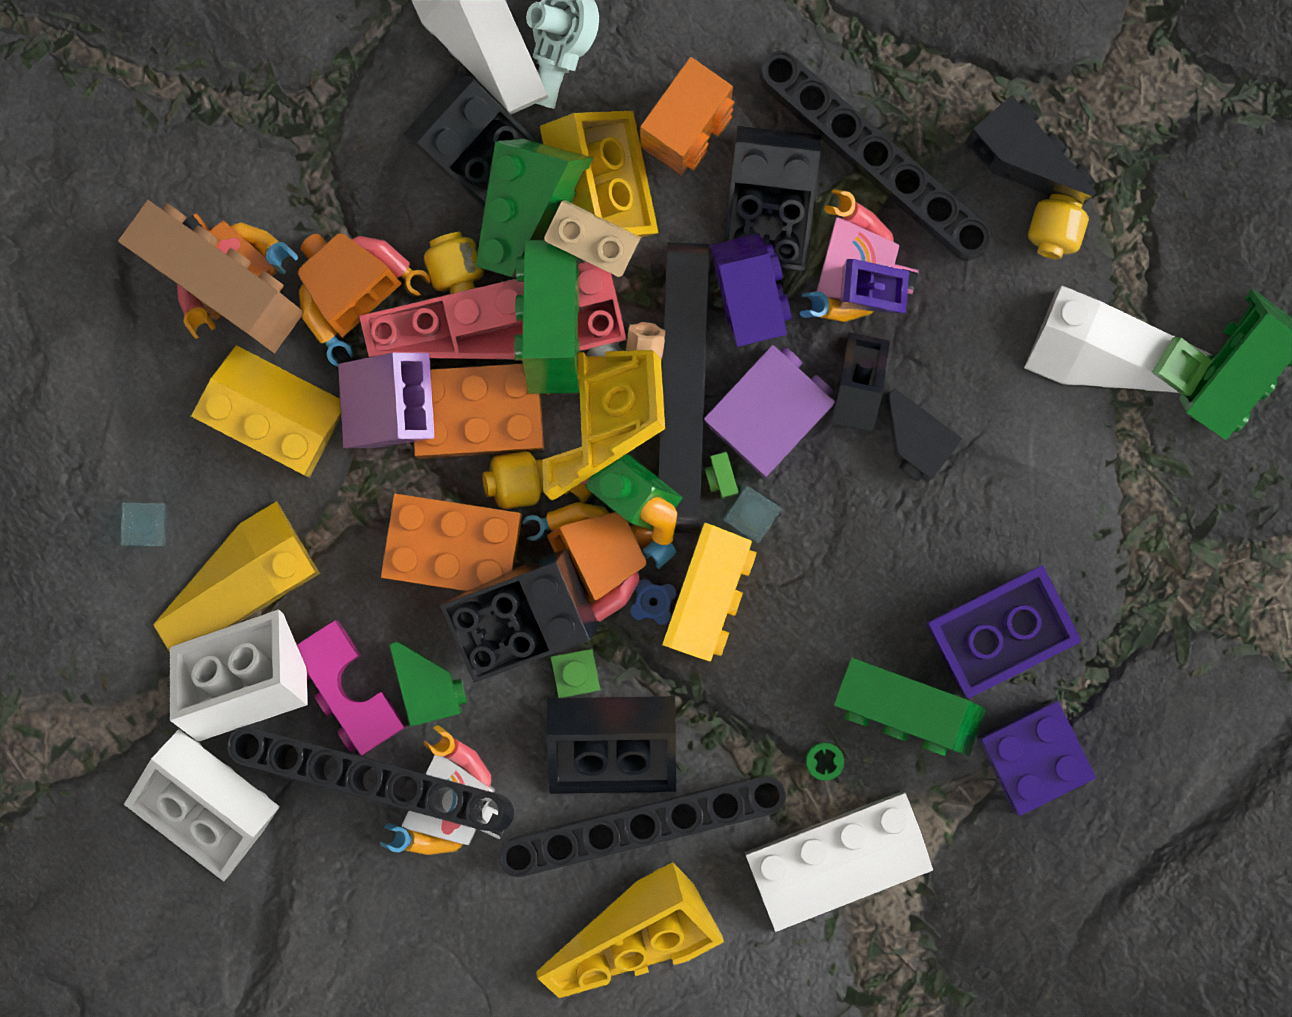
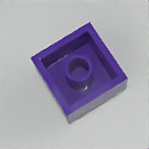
M754 234L710 245L728 326L737 347L787 335L785 321L791 320L792 317L787 296L783 294L781 284L776 285V281L783 279L778 256L774 253L772 244L765 245L760 234Z
M1051 700L977 737L1016 815L1021 816L1096 779L1059 701Z

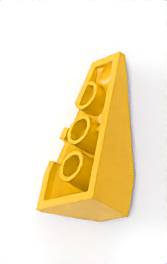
M274 502L241 522L153 624L169 652L172 646L238 624L320 574L278 502Z
M672 862L636 881L537 970L536 974L537 978L558 998L607 985L611 981V976L628 971H634L635 976L649 973L648 966L670 959H672L674 965L687 962L720 945L724 940L695 885Z

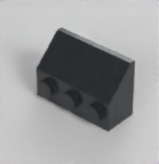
M675 696L547 698V752L550 794L676 792Z

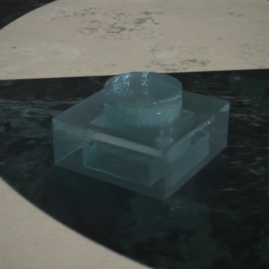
M746 485L724 519V522L759 544L782 508Z
M122 503L121 545L166 547L167 504Z

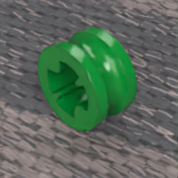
M822 742L815 744L809 749L805 763L807 770L813 777L818 780L829 781L835 779L842 772L844 757L838 747L831 743ZM826 749L831 750L835 754L832 758V762L836 765L834 770L828 773L827 769H824V774L817 772L815 767L818 762L814 758L815 754L822 750L823 754H826Z

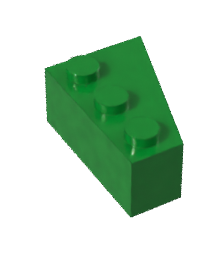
M525 139L495 142L476 267L511 277L517 276L516 260L517 256H524L525 240H545L544 237L561 201L566 200L572 203L577 193L574 189L583 171L589 169L594 158Z
M525 240L524 256H517L516 260L517 282H524V295H516L515 300L516 321H523V334H515V360L523 361L528 394L580 393V380L578 379L577 353H579V258L545 240Z
M1252 288L1244 298L1250 305L1238 324L1236 325L1229 321L1222 332L1228 336L1223 347L1214 357L1207 355L1212 360V363L1191 396L1181 395L1179 398L1186 413L1224 440H1227L1233 432H1238L1245 426L1249 420L1251 409L1260 399H1266L1273 392L1279 375L1287 366H1292V318Z
M854 658L850 660L834 706L846 710L844 719L868 727L871 719L885 725L882 733L905 742L909 734L924 739L922 748L946 756L948 749L967 756L970 755L986 712V708L969 700Z

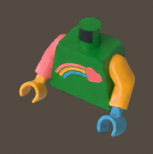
M625 454L564 493L565 495H568L569 492L574 493L579 498V503H585L594 494L630 523L653 530V541L642 549V553L646 559L652 556L656 561L658 569L676 554V550L671 543L677 520L675 508L683 497L629 454Z

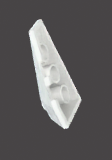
M411 0L422 25L440 40L449 53L474 75L481 86L510 115L549 98L505 0Z
M1061 286L1055 292L1024 369L1063 385H1087L1104 388H1128L1179 393L1152 373V370L1174 336L1067 287ZM1195 347L1197 350H1199V351H1200L1201 353H1203L1205 356H1207V355H1211V356H1212V354H1210V353H1208V352H1206V351H1203V350H1201V349Z

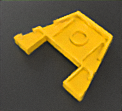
M654 350L606 351L605 356L590 357L584 352L577 353L578 379L580 380L582 446L542 459L543 492L551 500L560 497L665 429L661 358Z

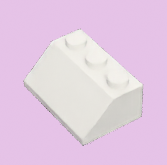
M279 609L170 647V721L198 742L308 705L306 666L284 614Z
M180 729L151 758L124 803L126 807L222 881L229 877L280 807L270 800L265 793L257 790L230 766L222 763L204 749L199 742L191 739Z

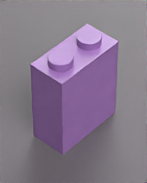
M772 345L703 420L706 426L764 479L835 404V401L830 398L834 391L817 375L812 379L806 376L799 369L803 364L802 361L785 346L779 351Z
M388 353L338 364L343 448H381L434 439L429 353Z

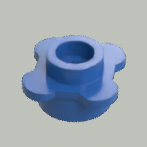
M648 579L640 580L635 589L638 593L636 603L630 608L631 615L636 620L648 618L655 620L659 625L667 624L671 620L669 608L671 600L676 597L675 588L670 584L659 586L651 584ZM651 598L657 599L656 606L649 604Z

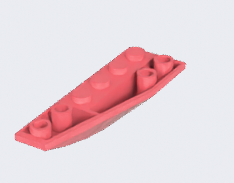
M589 262L579 263V351L627 340L613 276L611 273ZM512 279L359 316L368 356L370 358L388 353H429V359L515 360V334H523V321H516L515 300L516 295H524V282H517V279Z

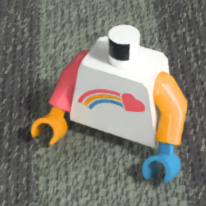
M434 726L433 729L441 734L442 737L440 742L435 745H430L425 740L423 742L424 746L434 754L426 774L494 792L495 789L490 786L491 774L478 753L453 738L441 726ZM453 789L447 791L442 798V805L446 812H451L457 805L458 797ZM490 801L482 809V816L486 823L493 822L498 815V810L488 806ZM408 811L402 827L393 823L385 824L384 828L395 831L396 836L393 842L389 844L380 842V845L393 852L405 850L425 855L456 852L463 844L469 845L477 829ZM504 830L499 832L480 831L500 839Z

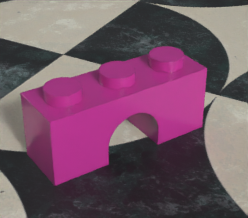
M339 621L331 622L297 644L306 666L307 680L311 678L320 691L314 697L327 717L334 714L343 728L337 732L350 752L357 749L361 756L365 755L407 727L385 691L380 692L365 702L355 701L344 692L341 682L342 674L350 663L361 657V654Z

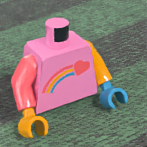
M834 189L831 192L839 197V206L836 208L825 205L824 210L828 214L842 216L843 219L836 218L817 291L806 292L801 295V297H808L812 301V310L800 311V315L804 318L821 317L848 322L870 315L874 311L840 308L842 272L846 259H857L909 271L908 294L913 293L918 270L895 264L899 245L894 243L893 233L873 212L855 202V198L850 192Z

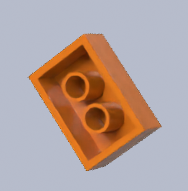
M690 57L641 125V148L681 176L687 168L695 171L708 152L707 147L709 143L707 141L713 133L719 137L733 117L731 116L734 110L732 106L735 103L731 100L733 86Z
M523 364L430 370L434 439L414 442L415 456L418 459L544 451L541 394H528Z
M394 493L381 578L466 592L514 570L523 515L518 512Z

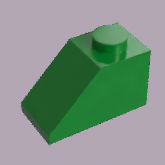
M401 642L389 644L410 727L462 713L461 705L467 703L462 679L454 680L451 671Z

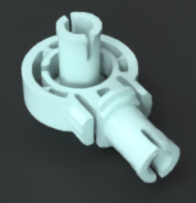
M541 0L529 7L526 19L529 27L533 28L534 40L536 42L533 58L537 59V64H539L538 74L549 97L536 104L555 109L558 92L565 72L569 73V70L575 71L579 57L583 56L593 44L599 25V13L594 0Z

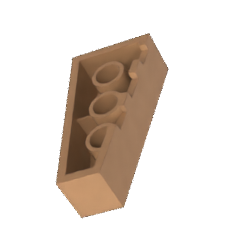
M147 200L118 242L275 354L303 315V311L280 293L284 285L265 271H262L259 277L247 269L251 262L231 247L226 254L215 247L219 239L201 226L197 225L194 231L186 227L182 223L187 217L167 202L162 208H159Z

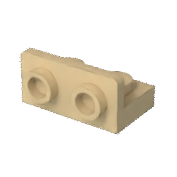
M566 200L561 201L544 237L546 242L617 277L623 275L642 238Z

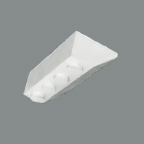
M903 791L744 852L775 932L933 871L921 831L906 793Z

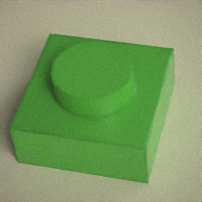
M1173 337L1152 370V373L1183 396H1191L1212 363V360L1183 338Z
M727 452L710 456L712 466L704 468L710 491L715 492L719 490L721 499L737 495L738 489Z
M593 649L551 657L559 698L600 691Z

